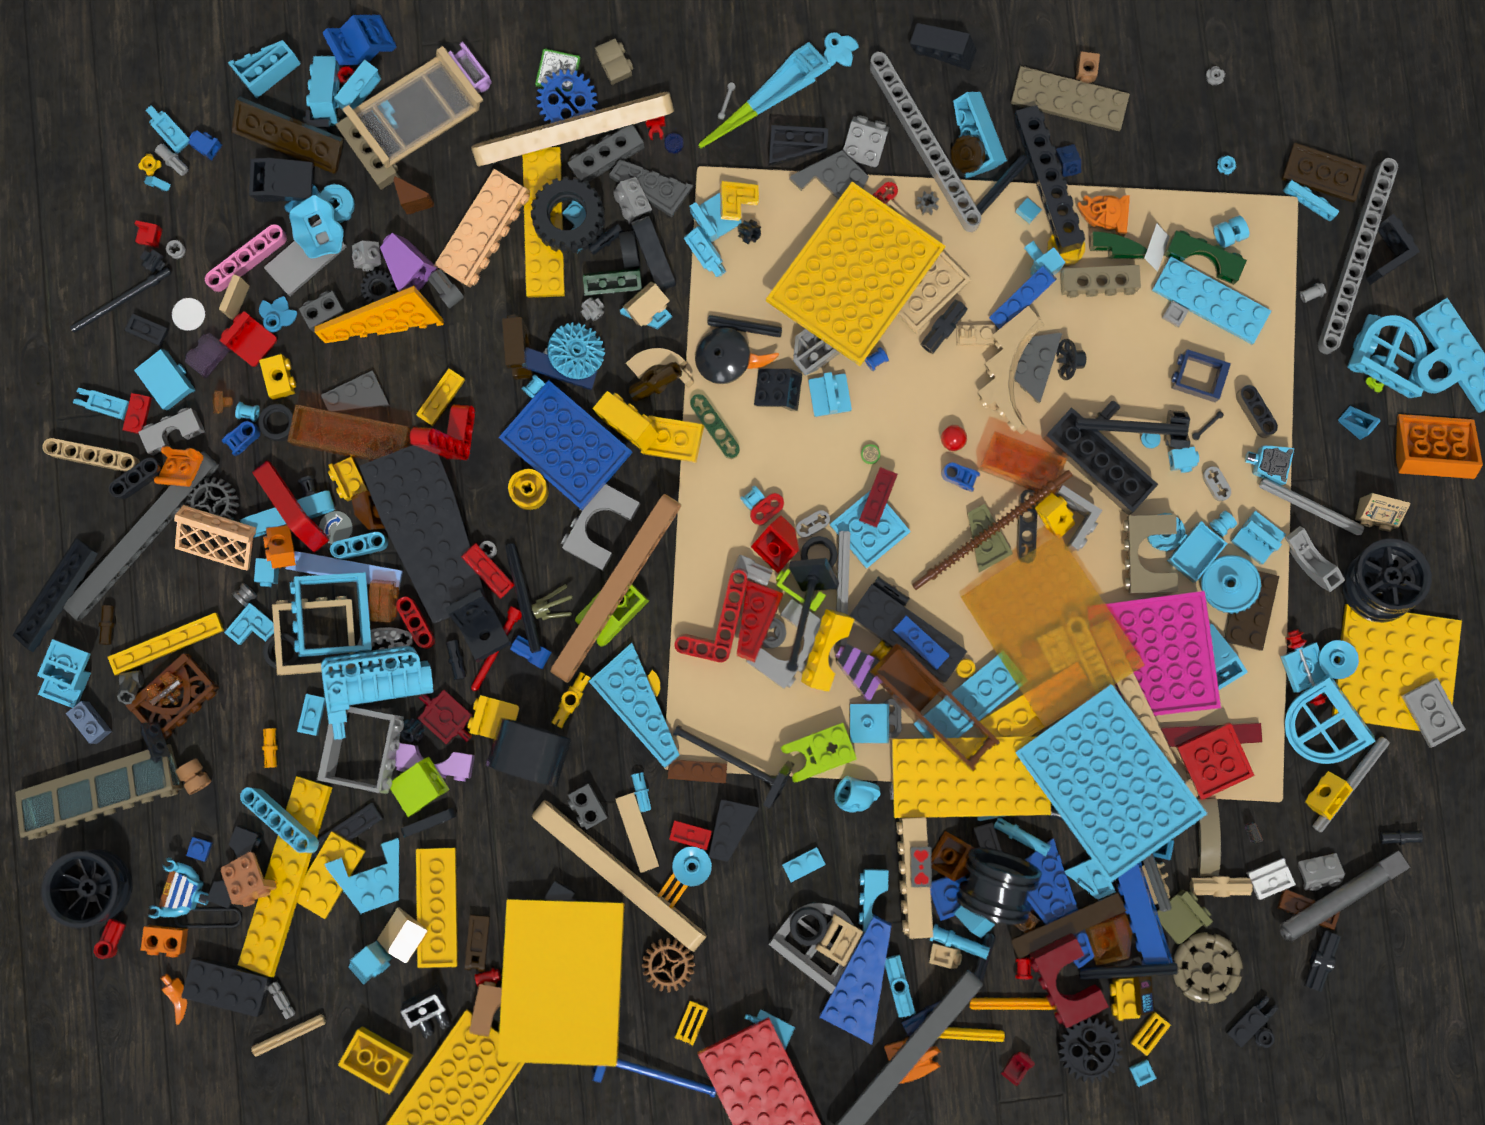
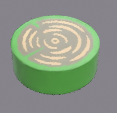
M866 445L861 451V458L866 464H874L880 458V450L875 445Z

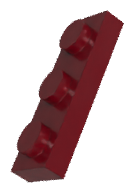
M882 467L879 468L859 522L877 528L896 481L897 473Z

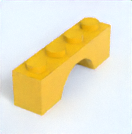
M829 609L825 610L818 633L815 636L814 645L808 657L806 668L803 671L801 682L810 688L830 691L835 673L831 670L828 663L829 653L837 641L849 636L854 618L845 613Z

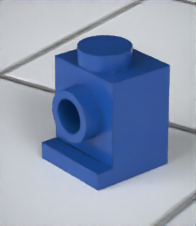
M197 130L190 135L188 142L195 150L210 160L214 158L222 147V144L216 138H213L206 132L202 134Z

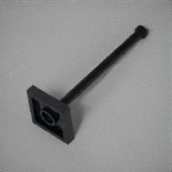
M826 558L790 561L789 569L802 592L806 591L790 660L786 664V669L790 672L798 670L797 661L814 591L838 589L839 581Z
M680 725L676 727L673 733L674 736H680L769 783L771 789L763 804L769 809L779 798L795 765L788 760L778 775L773 777L685 731Z

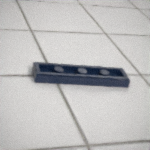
M526 347L527 367L523 368L589 390L592 389L597 371L592 376L584 379L566 377L554 368L547 354Z

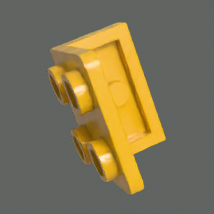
M480 695L479 699L476 698L473 709L476 710L474 718L471 717L469 720V733L494 739L500 718L516 721L519 706Z

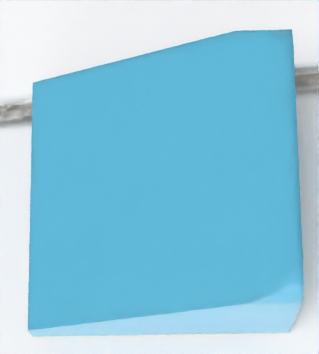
M1027 198L1017 208L1016 213L1030 224L1042 209Z

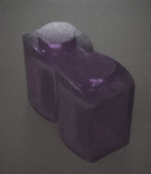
M211 333L203 335L199 339L198 346L186 354L184 361L204 378H207L230 351L227 346Z

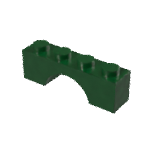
M1177 230L1172 235L1164 254L1168 258L1173 257L1181 262L1194 255L1206 257L1213 263L1216 269V278L1232 285L1239 281L1247 262L1238 253H1229L1221 246L1210 245L1202 238L1196 239L1191 237L1188 232Z

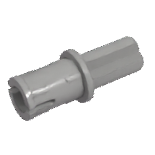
M160 144L156 147L155 152L164 159L167 166H171L181 176L188 172L187 166L178 158V155L171 152L165 144Z

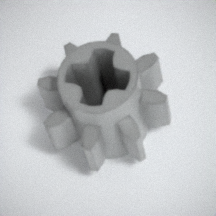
M591 297L581 305L583 308L581 313L586 320L591 318L595 321L604 314L602 310L604 304L599 298L594 300Z

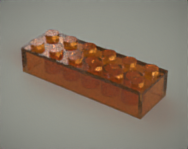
M295 405L287 442L294 446L373 461L409 447L411 429L408 426Z

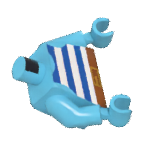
M167 858L166 860L172 862L169 867L163 865V868L169 872L159 903L161 909L151 905L150 909H156L154 915H148L151 918H158L159 916L178 917L195 909L197 903L207 905L209 902L207 901L209 894L201 891L203 882L200 881L199 875L191 866L179 862L175 863L172 858Z

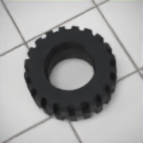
M566 176L561 181L555 178L552 179V184L545 183L543 190L537 191L535 194L536 200L534 199L531 204V218L537 236L541 238L543 244L550 246L556 252L561 250L562 253L568 254V251H573L574 254L579 253L578 249H588L590 243L594 244L597 241V236L601 235L603 231L602 226L605 224L604 208L597 191L591 188L589 183L586 181L582 183L580 178L576 177L573 180H569V176ZM567 200L579 202L586 211V218L579 227L567 231L554 227L550 219L553 208L560 202Z

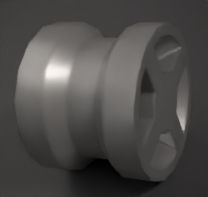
M245 583L240 585L238 591L232 593L245 607L251 599L257 597L256 593Z

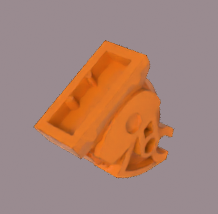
M1085 195L1083 200L1087 202V205L1083 206L1081 202L1077 204V208L1084 220L1094 228L1101 226L1104 230H1115L1116 235L1122 237L1126 235L1130 195H1124L1120 199L1111 195L1096 196L1091 199Z

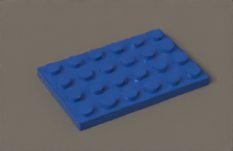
M549 380L499 436L505 444L581 510L588 505L633 453Z

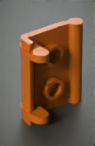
M163 446L161 452L167 456V459L159 476L154 478V482L156 484L190 487L203 461V455L192 448L178 450Z

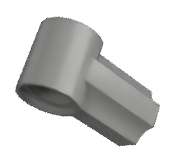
M742 555L738 556L732 570L733 572L737 568H742L747 572L749 579L767 586L773 570L755 563L754 560ZM741 573L735 574L737 576L744 578L743 574Z

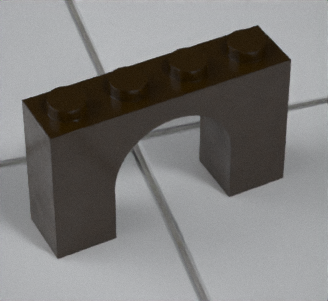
M508 315L507 318L502 319L505 365L508 369L512 368L514 380L533 378V371L523 368L527 367L526 347L531 349L530 332L522 317Z

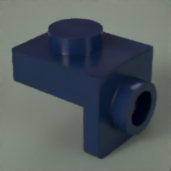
M1075 145L1057 148L1056 155L1062 166L1063 177L1081 173V157Z

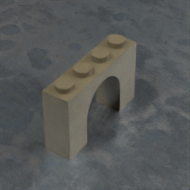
M1176 515L1127 516V520H1124V532H1127V539H1124V550L1128 551V558H1125L1124 563L1125 570H1128V578H1125V589H1129V593L1178 592V573L1150 572L1141 565L1138 559L1139 546L1148 536L1177 534Z

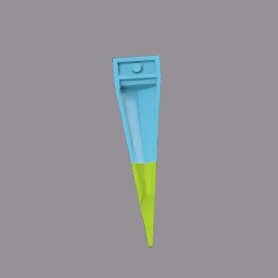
M808 42L793 52L776 73L739 110L699 143V147L706 146L813 83L816 77L830 69L829 63Z

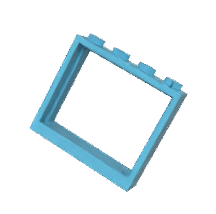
M366 572L294 577L293 582H290V593L294 594L295 601L291 602L292 613H296V621H293V632L297 633L298 640H294L295 652H299V657L367 652L372 650ZM357 581L361 645L305 649L300 585Z

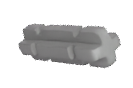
M274 982L269 985L268 990L271 994L273 993V998L279 1009L283 1010L282 1014L285 1019H288L295 1015L293 1007L289 1006L290 1002L284 992L280 990L279 983Z

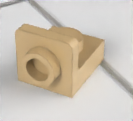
M933 944L929 963L950 969L957 968L962 960L961 949Z

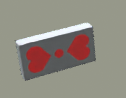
M911 847V887H932L931 847Z

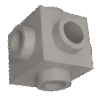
M362 240L352 245L354 268L372 271L374 267L381 265L379 242Z

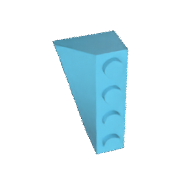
M966 92L955 99L953 102L956 120L961 131L959 137L974 135L982 141L985 148L983 165L974 173H965L966 178L987 172L1006 162L1007 159L981 92Z

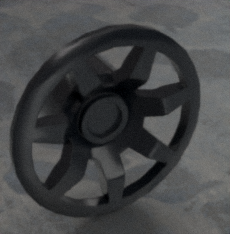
M1063 339L1059 343L1056 357L1059 353L1064 356L1057 359V363H1064V365L1058 370V374L1061 379L1070 380L1074 376L1076 369H1083L1087 361L1086 353L1084 350H1076L1073 341L1070 339Z

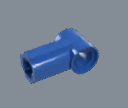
M519 635L510 649L543 669L552 653L541 647V651L532 653L528 640Z

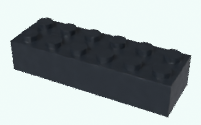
M1071 407L1043 440L1129 516L1159 484L1098 430L1076 429V418L1083 417Z
M871 584L849 615L854 618L857 624L880 640H883L890 647L893 648L897 643L905 648L943 684L946 683L967 653L966 649L873 584ZM905 616L910 618L950 655L937 670L893 631Z

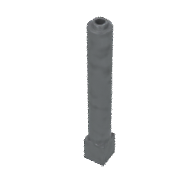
M1399 851L1388 855L1368 870L1280 925L1282 937L1285 940L1294 941L1380 885L1406 871L1410 866Z

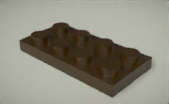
M1294 143L1282 180L1287 182L1293 180L1300 186L1354 203L1366 166Z
M1258 571L1261 578L1259 597L1249 609L1229 614L1224 639L1230 644L1263 651L1280 576Z

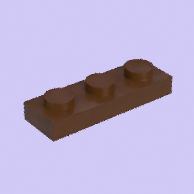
M674 760L669 764L668 779L726 783L727 764Z
M1285 889L1282 891L1277 908L1296 915L1316 901ZM1340 911L1319 925L1334 930Z

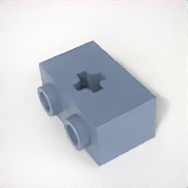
M81 701L66 713L89 744H98L112 732L90 702Z

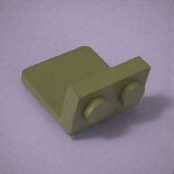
M1181 890L1171 898V910L1161 912L1159 909L1157 911L1162 927L1178 944L1184 942L1202 925L1208 927L1213 922L1209 918L1211 916L1209 911L1204 906L1201 908L1197 904L1198 899L1191 891L1188 893L1185 890Z

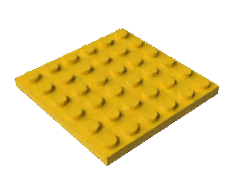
M1345 604L1341 641L1350 643L1356 649L1359 662L1357 669L1352 675L1344 679H1336V684L1365 723L1420 731L1401 696L1434 678H1438L1451 704H1453L1462 621L1406 613L1392 622H1372L1362 618L1348 604ZM1334 705L1332 709V716L1338 713V710L1335 708Z

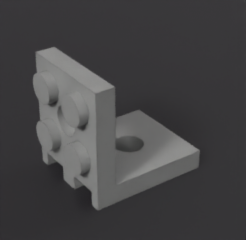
M1062 485L1056 490L1054 495L1064 498L1068 507L1085 517L1065 550L1072 553L1084 547L1088 540L1085 537L1090 532L1092 533L1098 525L1095 521L1102 510Z

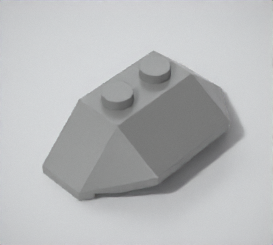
M807 329L795 336L793 361L804 375L817 371L840 354V352Z

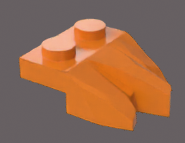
M909 1037L884 1046L889 1061ZM937 1046L930 1047L899 1084L919 1079L939 1068L938 1062H933L932 1058L941 1052Z

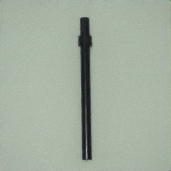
M167 267L157 274L153 273L148 276L146 281L70 326L71 330L74 333L147 288L158 285L159 281L172 274L170 269Z

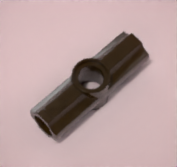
M670 362L657 371L654 369L649 370L642 380L629 387L631 398L636 402L641 401L654 392L656 394L662 393L669 383L682 376L680 365L677 362Z

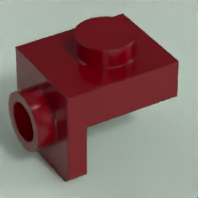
M1019 1051L1011 1056L1001 1074L1017 1086L1035 1063L1029 1055Z

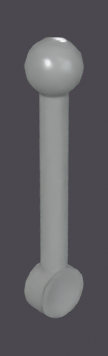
M734 83L728 84V93L722 110L718 114L719 119L725 118V110L731 92L735 89Z

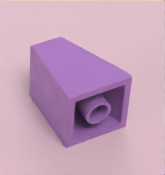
M391 233V235H388L383 240L380 248L397 290L400 292L415 286L420 291L428 281L429 276L438 268L407 239Z

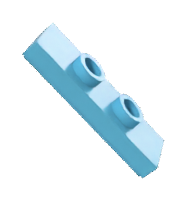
M1293 180L1283 190L1289 196L1297 197L1300 203L1328 221L1334 219L1339 213V210L1329 205L1326 199L1317 197L1309 188L1302 187Z

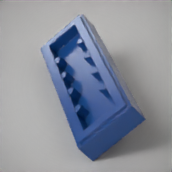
M907 616L893 629L900 638L935 670L950 656Z

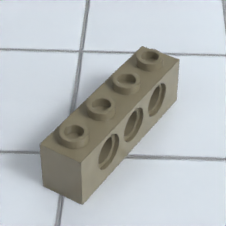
M348 117L335 124L381 190L394 182L395 176L400 178L397 174L399 169L396 164L387 169L385 165L381 168H375L376 164L381 162L374 151L365 153V150L370 146L362 136L355 138V134L359 131ZM360 117L359 119L364 124V126H367V123L365 122L363 117ZM371 130V131H370V134H371V135L373 136V138L377 141V140H378L377 137L375 136V134H374V133L372 132V130ZM380 146L382 150L385 152V154L388 156V153L386 152L384 147Z
M1140 265L1063 268L1060 273L1062 295H1067L1069 298L1078 297L1079 294L1094 297L1099 293L1113 296L1120 292H1124V295H1133L1141 288ZM1097 278L1103 279L1104 282H1105V285H1104V286L1098 285L1097 282H1096V279H1097ZM1115 278H1121L1124 284H1117ZM1078 279L1084 280L1085 283H1086V286H1084V287L1080 286V285L1077 283V280H1078Z

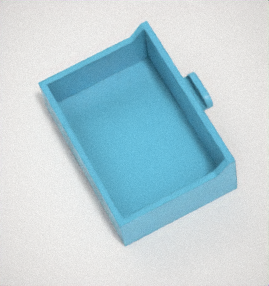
M366 60L361 63L334 97L342 110L348 105L352 110L361 105L381 80L377 72L378 69Z
M160 349L134 370L164 410H169L188 394L195 391L184 375L187 373L181 364L177 365L165 350Z
M1200 521L1188 535L1185 534L1178 542L1180 545L1168 558L1167 562L1194 583L1197 582L1228 543Z

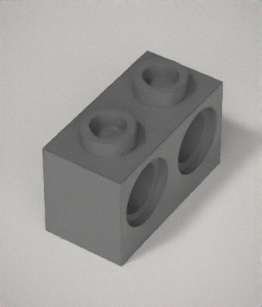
M326 291L319 296L320 298L314 301L309 300L302 305L303 307L299 308L312 332H315V326L346 314L337 295L333 291ZM329 302L335 303L332 309H326ZM312 311H318L315 318H310Z
M590 784L568 795L570 799L567 802L572 810L576 809L579 815L576 818L581 827L585 826L586 829H589L608 818ZM583 793L587 796L585 804L577 802L578 794ZM589 810L596 813L595 821L587 820L586 813Z

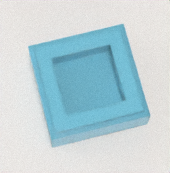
M1147 1059L1129 1067L1138 1087L1156 1079Z

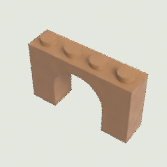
M484 982V985L479 984L469 1030L470 1034L485 1037L490 1035L493 1017L496 1010L501 1006L502 988L496 987L495 983Z

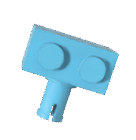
M1034 241L1024 247L1034 260V264L1030 269L1031 276L1043 265L1053 275H1056L1066 263L1054 247L1045 254L1041 252Z

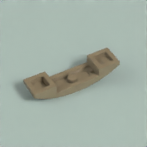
M1217 798L1197 799L1207 812V815L1199 820L1200 857H1198V876H1219L1221 834Z

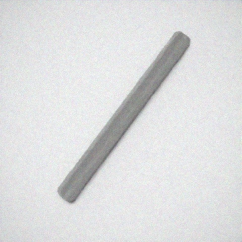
M1267 478L1262 479L1259 484L1261 489L1356 535L1363 533V525Z
M840 531L837 575L839 586L837 589L836 611L848 615L850 532ZM847 638L837 641L835 645L845 646Z
M1380 737L1347 779V783L1353 791L1390 744L1386 738ZM1320 815L1313 824V828L1318 832H1323L1331 820Z

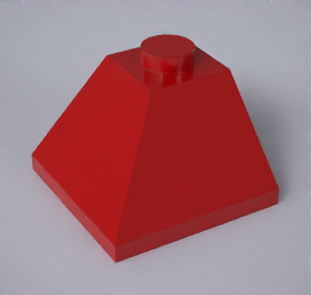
M782 515L773 521L751 546L777 573L799 551L795 528Z

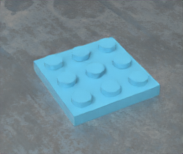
M870 491L830 524V527L838 536L840 531L850 532V550L866 569L911 532L887 503L877 528L859 522Z

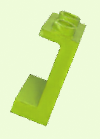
M429 757L417 762L395 778L390 788L408 817L417 813L435 798L450 790Z

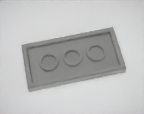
M321 219L315 222L311 227L313 228L320 225L322 223ZM322 232L316 236L319 245L329 241L327 232ZM294 241L264 268L283 290L291 296L339 253L327 254L312 259ZM343 242L342 249L340 252H342L346 248V245Z

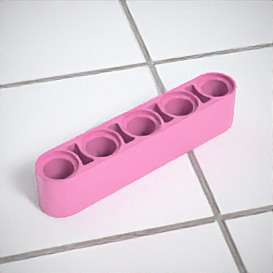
M278 225L267 227L209 271L205 276L206 284L216 292L223 291L229 286L233 275L243 276L284 245L287 240L286 233ZM280 232V236L273 239V234ZM265 243V247L262 250H258V246ZM245 255H250L249 260L243 262V257ZM235 266L232 273H227L229 267ZM219 278L218 284L212 285L213 280Z

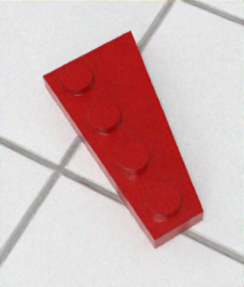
M747 580L737 647L738 657L752 662L756 661L783 598V593Z

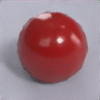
M950 425L941 434V443L949 451L961 450L966 445L967 433L959 425Z

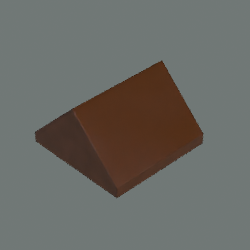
M396 176L393 180L400 204L407 215L434 206L429 193Z

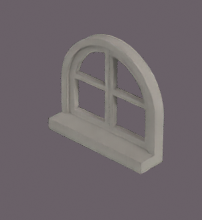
M811 903L800 907H813L832 917L836 914L853 925L849 917L833 905ZM795 910L770 940L769 945L832 993L846 966L839 964L833 973L829 975L810 960L817 951L815 949L817 944L812 945L804 955L785 940V937L790 932V921L793 914L797 911ZM807 915L802 916L798 922L816 935L818 932L801 920ZM832 919L827 925V930L833 921ZM829 942L828 946L832 948L833 944Z

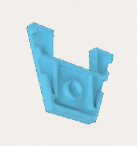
M398 838L381 843L386 864L348 877L342 858L324 864L360 913L399 900Z

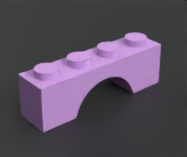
M400 743L395 757L396 770L405 772L424 759L419 752L418 746ZM453 752L445 762L434 764L442 778H446V775L454 776L453 780L465 781L466 778H471L475 755Z

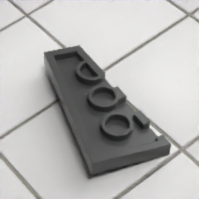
M619 160L609 174V177L618 183L636 177L648 202L671 218L693 188V185L683 184L673 178H666L659 173L644 170L640 166L623 160Z

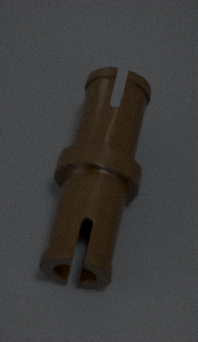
M102 605L101 622H99V644L112 645V628L115 625L113 623L114 606Z

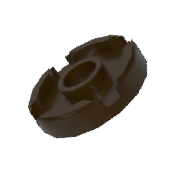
M963 135L957 138L955 145L951 149V160L954 167L962 173L976 172L981 168L985 160V148L982 141L974 135Z

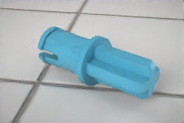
M643 772L631 775L635 788L634 795L636 794L640 812L651 810L647 793L649 789L646 788Z

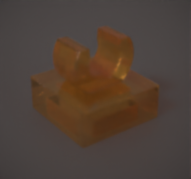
M214 391L213 412L222 413L223 407H231L232 397H223L222 391Z
M1029 913L1026 923L1015 926L1024 933H1027L1034 929L1039 919Z

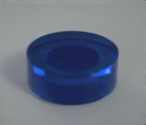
M675 133L668 135L665 139L666 150L672 154L679 153L683 149L682 137Z

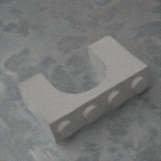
M605 484L583 510L580 509L582 513L579 518L575 517L571 524L572 531L570 534H566L561 542L563 550L604 571L613 554L594 544L588 538L586 528L589 519L599 511L609 510L632 521L640 507V502Z
M791 599L780 616L798 627L802 605ZM810 611L803 636L804 646L797 661V671L800 672L807 665L805 659L812 650L815 636L821 624V619ZM762 648L755 662L747 660L748 664L783 689L786 686L790 688L796 680L793 677L796 672H790L786 669V664L789 660L776 659Z

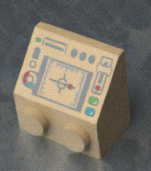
M1371 493L1360 498L1355 520L1361 521V525L1372 527L1376 525L1380 526V530L1391 531V529L1393 530L1400 526L1410 503Z

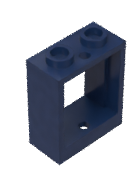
M1188 349L1183 354L1180 353L1176 363L1179 365L1177 372L1174 371L1171 378L1173 383L1172 389L1214 403L1220 400L1231 363ZM1187 360L1218 369L1210 393L1180 383Z

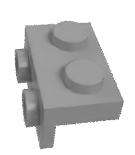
M636 177L621 181L613 191L614 198L619 203L622 214L627 219L629 225L630 222L638 220L642 214L652 210Z
M1336 853L1298 862V867L1304 880L1303 887L1305 891H1316L1329 885L1331 887L1337 886L1343 881L1345 873Z

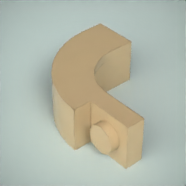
M647 349L639 352L626 362L640 380L651 369H660L670 362H677L682 370V376L679 378L688 388L694 384L691 380L693 375L685 367L687 365L685 360L675 352L667 349Z

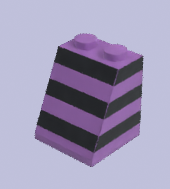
M846 644L845 647L841 646L835 656L838 658L837 665L866 701H870L880 684L870 671L877 665L879 660L849 644Z

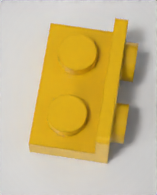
M352 457L337 464L328 465L330 468L328 474L332 481H336L338 485L336 491L340 498L350 501L352 496L368 491Z
M1134 977L1112 979L1113 984H1110V994L1114 996V1004H1111L1112 1015L1118 1021L1140 1018V1015H1137Z

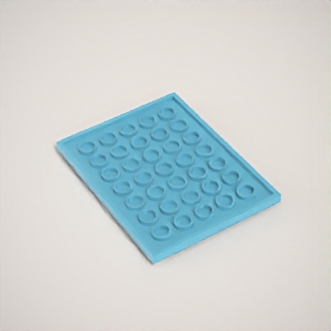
M1112 684L1015 752L1109 883L1207 815V812Z

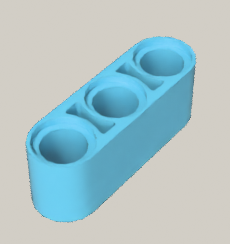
M372 532L336 541L331 545L330 552L334 557L341 560L354 558L386 549L388 539L380 532ZM376 537H382V544L379 546L374 545ZM362 541L364 546L360 551H357L355 545L357 542ZM339 546H344L345 548L342 555L337 554Z

